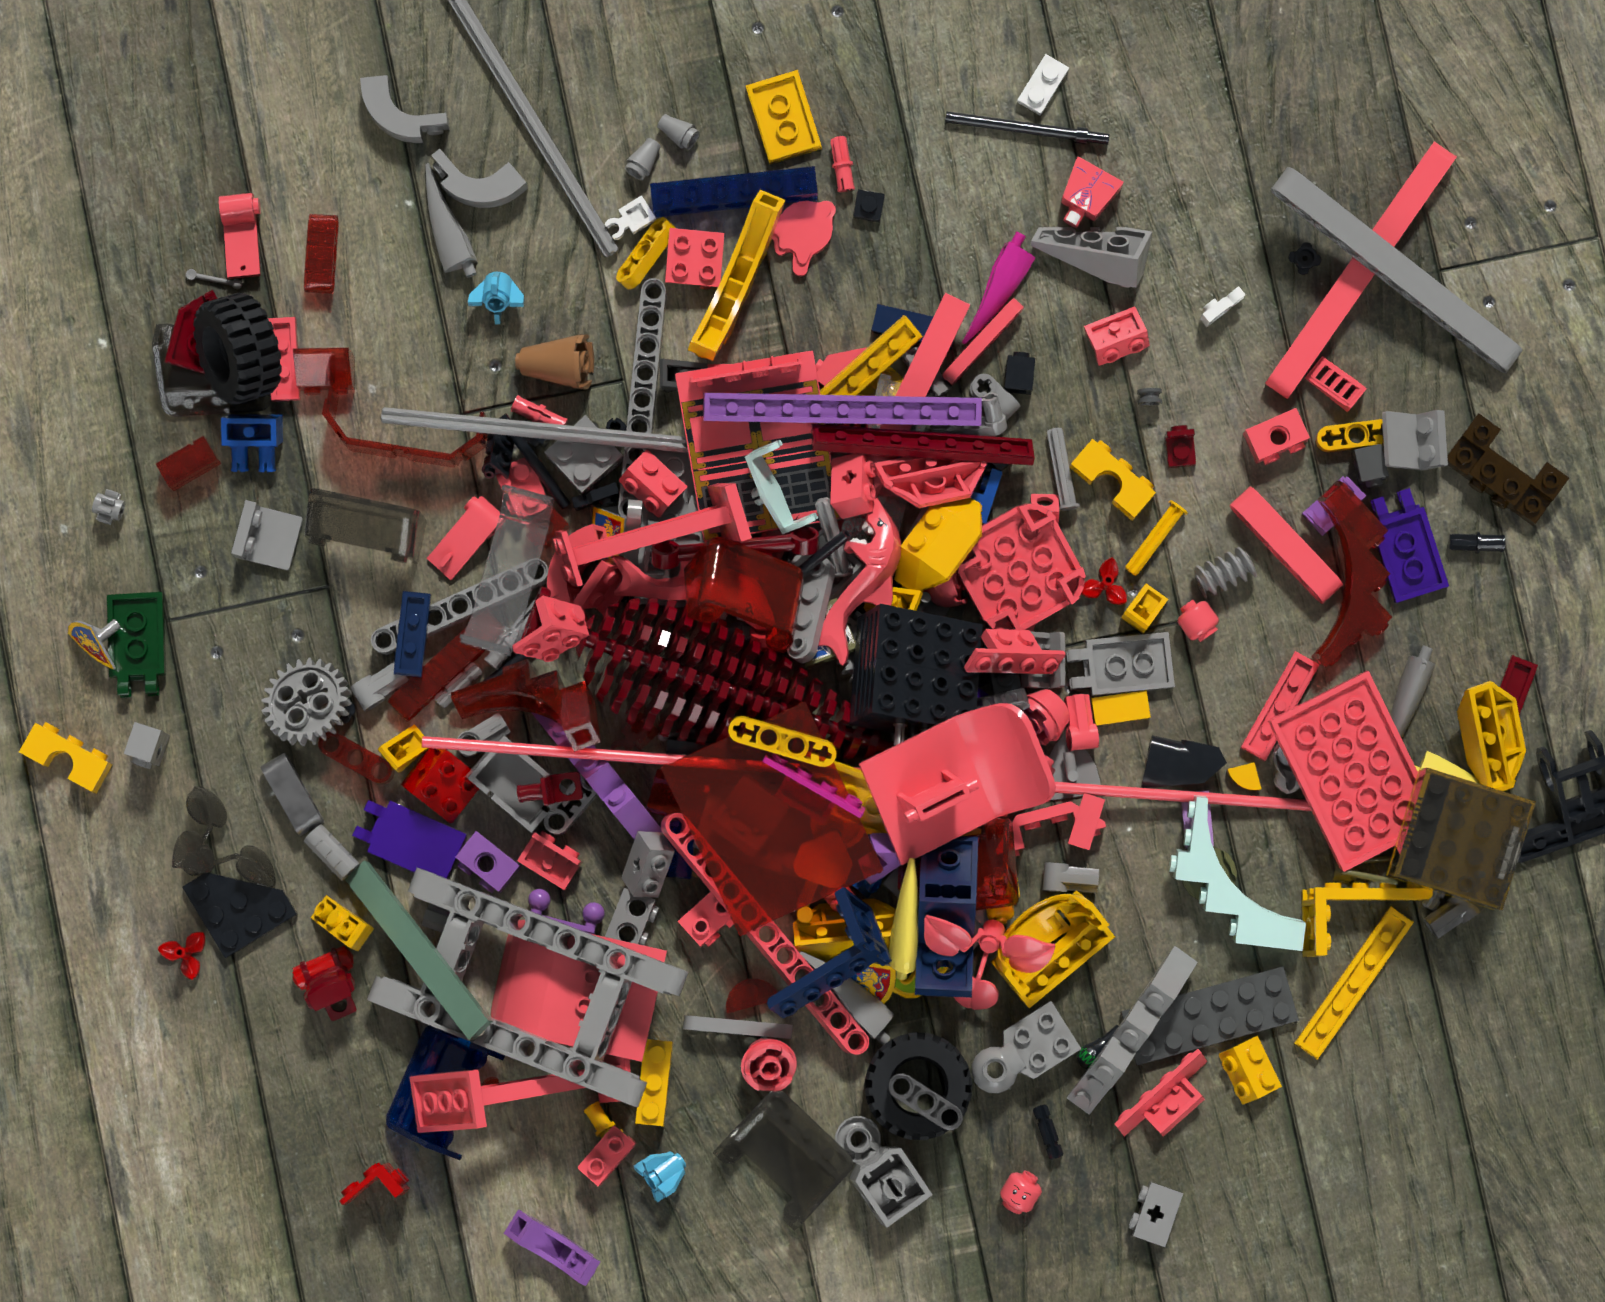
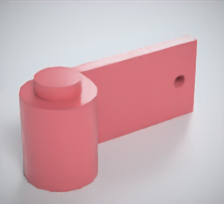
M253 193L219 196V211L224 227L227 278L261 276L256 215L261 214L259 198H254Z
M474 496L464 506L466 512L426 558L449 580L455 578L486 539L491 538L507 520L483 496L478 499Z

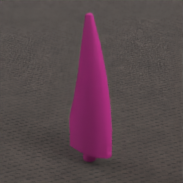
M1016 232L1011 242L1009 241L1004 244L992 266L979 309L961 343L966 344L987 325L1013 295L1036 258L1020 248L1026 237L1025 235Z

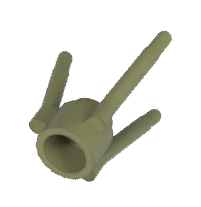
M1374 856L1362 863L1390 862L1392 856ZM1336 862L1333 881L1341 883V887L1352 888V882H1356V878L1394 885L1398 884L1397 879L1359 872L1358 865L1345 872H1341Z

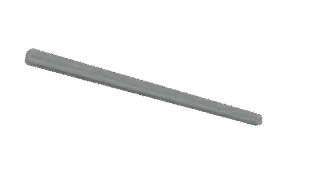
M448 0L605 257L612 256L618 251V246L467 0Z
M386 407L381 412V422L386 424L688 453L686 437Z

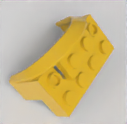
M1076 890L1073 894L1055 895L1036 903L1023 912L1004 933L1007 939L1013 935H1024L1045 943H1051L1066 933L1063 938L1055 943L1052 958L1044 968L1032 973L1013 969L1009 964V958L1003 956L1001 946L997 950L996 958L991 963L1020 1000L1030 1009L1114 939L1115 936L1108 928L1109 923L1094 904ZM1057 910H1061V912L1070 922V926L1065 922V920L1062 918V916L1058 913Z

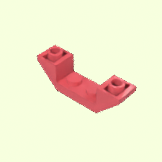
M1069 801L1016 815L995 850L996 856L1003 855L1004 859L1020 856L1019 850H1023L1025 847L1019 827L1024 826L1025 831L1041 827L1040 822L1051 819L1052 824L1067 821V815L1072 814L1073 821L1075 822L1079 806ZM1100 818L1094 837L1101 835L1100 829L1106 827L1105 821Z

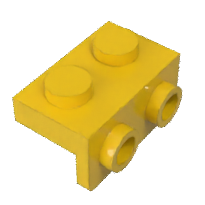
M1258 1035L1219 1053L1223 1069L1227 1072L1235 1094L1243 1105L1282 1087Z

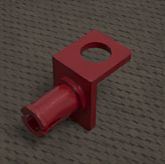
M578 771L547 775L540 778L541 783L517 786L519 803L543 800L544 806H549L556 802L580 800L583 798L581 776ZM564 779H571L575 783V791L571 795L564 794L560 789V784Z

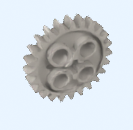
M308 658L306 665H304L298 659L295 668L288 663L286 673L280 670L277 671L280 677L278 680L270 678V682L274 686L273 688L264 689L269 697L262 699L263 704L267 706L262 709V713L267 717L264 721L271 727L270 730L275 735L278 734V737L283 742L287 739L291 745H294L298 740L302 746H305L307 739H309L313 745H316L317 737L319 736L324 741L327 740L326 732L330 731L336 734L333 727L335 724L344 725L340 716L349 715L344 707L352 704L347 696L351 695V691L346 687L349 683L342 677L343 674L339 669L335 670L330 662L326 665L322 659H319L315 664L311 658ZM318 681L314 687L309 688L313 682ZM293 694L291 699L285 701L289 695ZM328 703L326 708L320 710L323 704ZM304 716L299 723H295L299 717Z

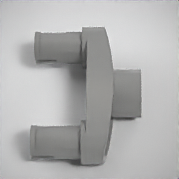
M987 393L982 396L986 417H981V426L931 425V431L980 436H997L1007 429L1005 415L1001 412L998 394Z

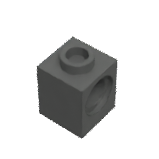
M1382 444L1355 449L1351 453L1358 486L1366 484L1367 488H1374L1383 485L1382 481L1386 480L1389 474L1385 465Z

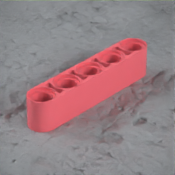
M1249 486L1229 505L1236 516L1318 602L1324 604L1343 586L1339 577L1253 487Z

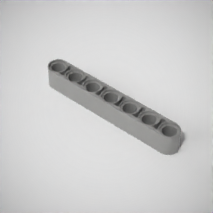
M531 559L431 604L429 616L433 612H440L443 618L441 623L435 626L429 624L428 621L427 638L547 583L548 566L541 559ZM534 566L544 568V574L540 579H532L529 575L531 568ZM508 578H517L519 585L515 590L508 591L504 588V583ZM484 589H491L493 591V598L489 602H481L479 600V594ZM460 600L466 601L468 603L466 612L462 614L455 613V603ZM400 619L373 632L371 644L381 655H390L396 652ZM382 635H390L392 639L390 646L384 649L379 648L378 639Z

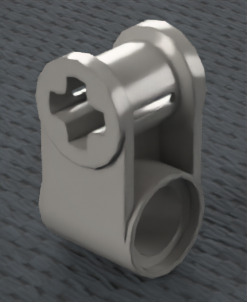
M979 374L970 385L971 396L973 398H982L987 392L979 393L977 391L979 387L978 382L980 384L988 383L987 391L998 394L1001 412L1005 415L1006 421L1021 407L1018 401L989 374Z

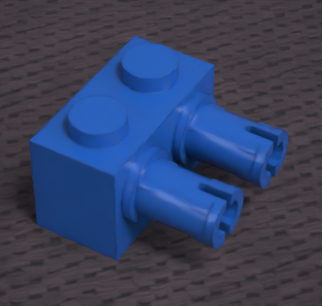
M227 414L221 418L222 446L231 447L232 472H238V470L240 472L249 471L248 447L250 446L259 447V472L276 471L275 447H278L283 442V415Z

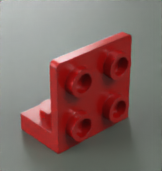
M429 748L401 783L405 789L449 823L455 821L479 790L476 785L465 777L471 768L447 749Z

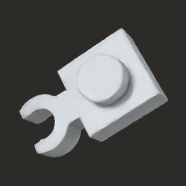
M641 195L618 209L622 217L619 219H608L605 222V227L607 229L613 225L619 227V231L612 235V238L616 241L624 236L625 230L630 229L634 235L652 224L656 217Z
M1238 286L1217 302L1216 299H1213L1202 308L1204 313L1200 320L1208 327L1231 307L1244 299L1245 293Z

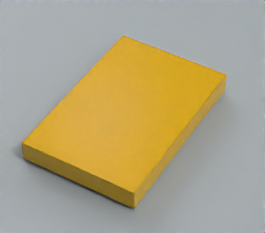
M798 70L745 86L769 165L822 149Z

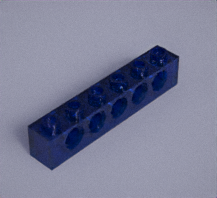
M815 166L650 184L655 217L749 208L759 190L784 199V204L818 200Z

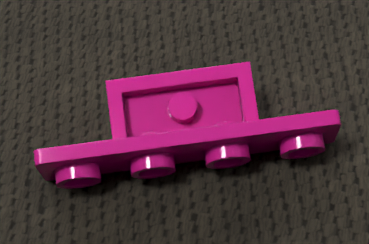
M766 752L762 761L786 775L774 795L822 824H824L835 804L859 818L863 816L865 807L862 806V801L851 794L845 796L837 791L838 787L827 780L819 781L813 777V773L803 766H798L797 768L788 763L789 759L785 756Z

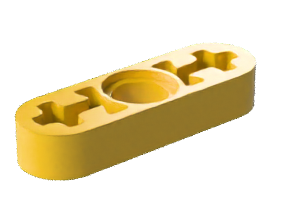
M660 217L651 224L618 270L616 279L626 289H634L641 283L667 247L669 228L676 227L665 217Z
M1382 419L1325 426L1316 435V445L1323 452L1359 449L1378 444L1384 446L1382 435H1373L1371 437L1373 441L1369 442L1370 433L1367 426H1371V432L1378 431L1383 424ZM1353 428L1360 429L1364 434L1363 441L1360 443L1352 442L1348 436L1349 431ZM1340 430H1344L1343 440L1346 445H1341L1342 439L1333 441L1332 446H1328V443L1325 441L1322 442L1321 438L1325 437L1326 432H1330V436L1335 437L1341 435Z

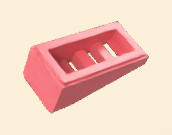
M1323 356L1305 376L1307 381L1347 413L1367 389ZM1323 367H1326L1328 371L1321 380L1315 378ZM1332 374L1336 375L1337 378L1329 387L1325 385V382ZM1342 380L1345 385L1339 393H1336L1334 389ZM1352 388L1354 392L1347 400L1342 396L1347 390Z

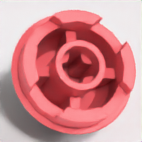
M1048 689L1027 695L1030 708L1023 710V712L1031 721L1040 745L1045 746L1051 741H1057L1070 720L1067 706L1057 694Z
M769 1037L760 1038L748 1047L742 1058V1076L757 1091H773V1093L781 1091L792 1081L797 1066L796 1056L793 1050L784 1042Z

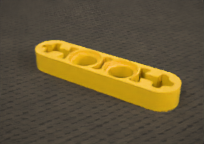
M746 716L735 717L729 725L728 732L730 737L741 744L820 767L830 766L836 759L835 746L832 742ZM740 722L746 723V728L754 731V725L760 726L756 734V742L750 740L752 734L744 733L742 737L737 736V730L733 729L734 725L739 726ZM764 730H773L776 733L777 741L774 744L766 745L761 741L760 737ZM792 738H800L804 742L805 747L800 753H793L788 748V742ZM809 741L815 742L813 748L817 750L827 746L828 752L832 756L826 757L824 761L819 760V754L811 752V758L805 757L809 749Z

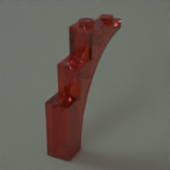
M1336 481L1317 499L1329 515L1339 535L1344 554L1346 577L1343 601L1337 619L1325 641L1311 656L1316 663L1325 668L1328 665H1334L1341 658V652L1347 646L1351 647L1356 644L1362 637L1360 633L1364 632L1372 637L1375 634L1380 635L1389 626L1388 621L1392 618L1371 594L1373 591H1379L1386 584V578L1390 573L1369 551L1370 548L1374 549L1384 541L1385 537L1383 535L1388 529L1352 490L1341 481Z
M529 659L503 667V675L451 692V699L461 719L498 711H525L542 715L560 725L574 752L601 743L596 703L586 681L565 688L557 670L536 676Z

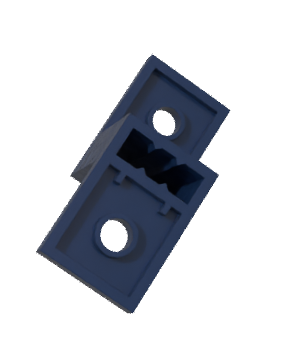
M960 836L921 856L915 995L972 998L974 944L966 952L959 950L955 956L939 955L930 950L926 945L924 939V919L926 915L946 920L965 929L971 938L974 937L978 837ZM952 858L956 862L954 864H945L942 860ZM940 967H948L952 971L943 974L938 972L937 969Z

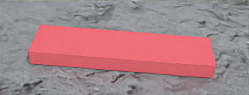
M1296 651L1293 653L1241 745V749L1264 762L1266 761L1277 741L1268 720L1297 706L1319 667L1318 663Z

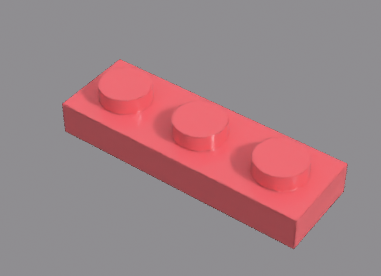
M268 318L269 322L273 325L275 337L277 336L278 350L281 353L280 364L282 365L281 380L278 387L271 393L272 402L300 400L296 318Z

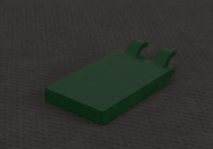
M146 592L107 595V624L114 619L121 627L108 638V654L116 667L115 670L109 668V677L117 678V695L120 698H132L131 681H145V694H148V697L159 696L158 676L166 675L164 593Z

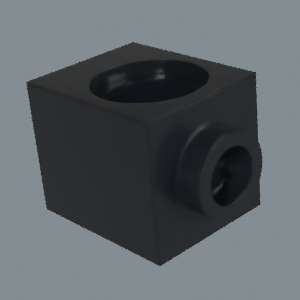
M1013 352V356H1007L1005 390L1015 394H1032L1035 368L1034 357H1030V354L1026 352Z

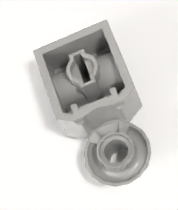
M1049 1001L1003 1030V1047H989L980 1051L972 1063L971 1074L974 1082L980 1089L988 1093H1001L1008 1090L1014 1084L1018 1073L1035 1079L1081 1050V1047L1052 1001ZM991 1062L1001 1064L1003 1072L1000 1077L992 1078L988 1075L987 1067Z
M853 1116L844 1120L838 1127L835 1134V1145L838 1152L846 1160L855 1163L850 1180L879 1223L887 1228L933 1194L902 1148L897 1146L881 1147V1135L877 1125L866 1117ZM856 1131H860L863 1135V1140L859 1145L853 1146L850 1141L851 1135Z

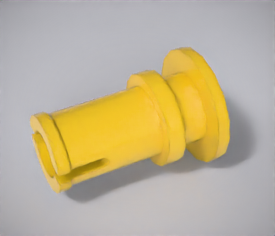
M599 1101L591 1104L584 1110V1113L596 1129L595 1134L597 1137L602 1139L612 1126H616L614 1121L611 1122Z

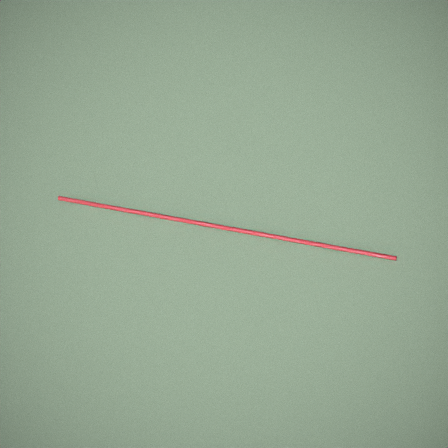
M422 736V748L781 773L762 760ZM790 763L797 768L800 766V763ZM1055 782V793L1079 795L1087 793L1093 796L1177 802L1194 801V795H1201L1208 798V804L1311 811L1305 799Z

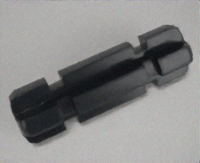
M1043 1104L1033 1108L1035 1118L1039 1121L1037 1124L1044 1145H1047L1046 1151L1049 1159L1053 1160L1062 1157L1063 1150L1061 1144L1058 1145L1057 1141H1059L1053 1120L1049 1118L1051 1114L1048 1106Z

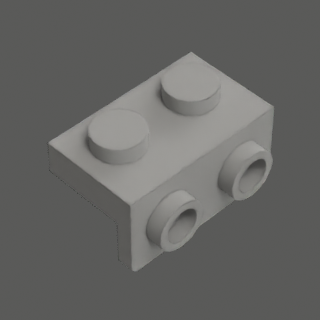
M1030 631L1042 650H1062L1065 652L1064 632L1044 633ZM1065 657L1053 674H1021V688H1064L1066 676Z

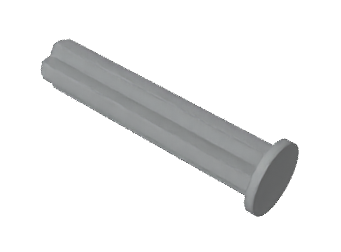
M1052 428L1047 431V437L1060 502L1059 511L1077 509L1080 507V504L1076 503L1064 432L1062 428Z
M828 497L818 499L815 504L826 543L840 533L834 509ZM844 545L829 555L831 563L836 570V578L845 577L853 572V566L849 564L846 552L843 550Z

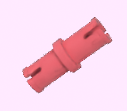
M519 395L511 407V412L532 420V422L566 425L568 421L567 418L547 410L545 405L541 404L538 406Z

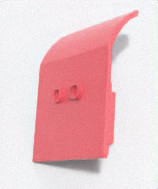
M1010 703L993 704L959 714L859 763L900 865L908 863L909 858L916 859L995 818L1044 804L1052 799L1056 789L1054 777L1031 721L1020 708Z
M525 920L518 921V928L520 930L524 927ZM508 934L492 1001L491 1017L555 1043L574 1046L581 1027L578 1026L580 1020L583 1021L591 1000L588 999L590 993L593 994L601 974L598 972L599 969L596 966L546 949L547 947ZM573 935L567 941L569 949L575 944ZM595 935L665 962L666 950ZM621 955L617 960L619 969L625 964L624 955ZM632 982L606 1054L640 1062L643 1061L657 999V991Z

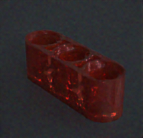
M309 214L304 273L305 292L333 294L339 229L338 215Z
M328 731L326 732L327 740L335 737L339 741L338 749L334 752H328L325 747L326 741L321 737L319 738L318 747L324 755L379 785H386L393 779L395 772L389 762L337 732L333 734ZM354 751H361L363 753V761L359 765H352L350 763V755ZM379 764H384L388 768L387 775L382 779H377L374 776V769Z

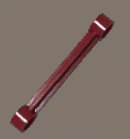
M804 526L791 531V534L751 538L742 542L727 540L678 545L674 541L667 540L652 545V565L658 569L667 570L677 567L681 561L792 551L797 555L807 556L819 550V533L812 527Z

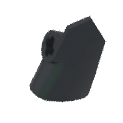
M1152 735L1141 787L1154 788L1204 783L1226 765L1227 762L1219 747L1187 740L1176 741Z

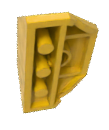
M966 498L930 506L901 545V557L894 580L906 589L922 592L949 581L982 537V505L972 498Z
M1488 681L1465 690L1457 710V716L1467 765L1482 788L1500 793L1514 788L1515 778L1521 768L1526 747L1516 698L1498 687L1494 682Z
M875 898L863 899L862 901L872 908L889 951L890 935L896 909ZM828 903L818 904L811 909L813 911V918L810 922L802 923L798 919L793 922L795 948L824 962H828L854 946L853 941L845 932V927L847 926L845 919L841 917L839 912L834 911Z

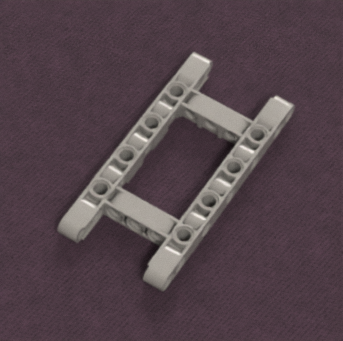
M416 867L408 892L415 894V898L450 911L436 949L461 981L465 975L483 924L493 926L500 931L523 940L547 947L546 949L572 959L596 966L599 969L598 972L601 973L593 994L590 993L588 999L591 1000L583 1021L580 1020L578 1026L581 1027L573 1048L565 1047L492 1017L490 1018L493 1022L485 1029L483 1035L470 1042L618 1101L639 1107L647 1082L641 1080L640 1076L603 1062L632 982L662 994L680 996L689 972ZM474 897L476 900L475 907L472 910H470L469 902ZM524 916L525 925L519 930L518 921ZM573 935L575 944L569 949L567 941ZM621 955H624L625 964L619 969L617 960ZM375 976L367 997L368 1001L468 1040L424 982L422 988L419 989L394 978ZM434 1003L436 1010L434 1015L430 1016L429 1008ZM531 1042H533L535 1050L534 1053L531 1056H529L527 1053V1047ZM581 1062H583L585 1065V1071L581 1076H579L577 1073V1067Z

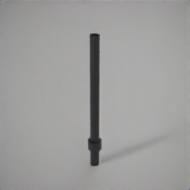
M948 111L946 112L945 119L947 123L1075 140V143L1085 145L1086 142L1108 145L1110 134L1088 131V128L1083 127L1070 129Z

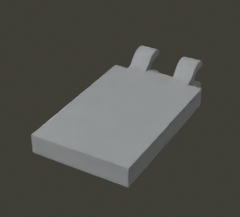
M1169 632L1090 639L1085 641L1084 649H1072L1066 652L1067 663L1083 661L1084 676L1069 679L1070 690L1090 688L1091 696L1175 687Z

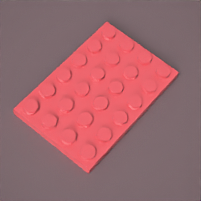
M1365 671L1268 720L1341 872H1345L1396 845L1418 771L1369 671Z

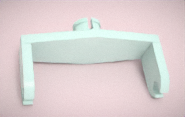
M777 440L752 451L745 456V459L757 487L751 492L752 498L760 496L754 502L758 506L765 504L781 533L785 534L815 521V519H818L816 513H812L793 521L781 487L762 456L783 445L781 440Z

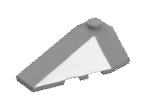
M1038 227L1031 240V246L1108 283L1118 284L1126 288H1137L1144 274L1152 232L1128 227H1116V232H1100V227H1090V231L1076 232L1072 227Z

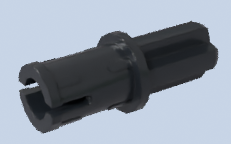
M1480 532L1475 534H1450L1448 541L1449 549L1475 551V554H1479L1480 551L1504 552L1505 535H1482Z

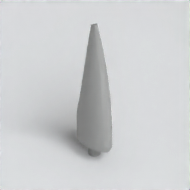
M427 163L426 191L432 233L443 270L447 273L463 268L467 278L475 276L477 273L473 264L478 261L469 238L450 210L430 164Z
M1424 645L1418 657L1411 655L1408 657L1391 712V718L1401 738L1405 734L1420 704L1435 664L1429 661L1433 649Z
M803 951L799 952L813 970L826 963ZM852 978L845 980L842 985L831 989L832 993L869 1038H876L882 1045L890 1040L891 1037L883 1029L890 1022L894 1013Z

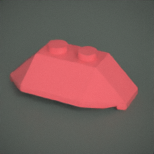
M902 457L874 463V469L884 487L914 506L923 508L971 498L988 462Z

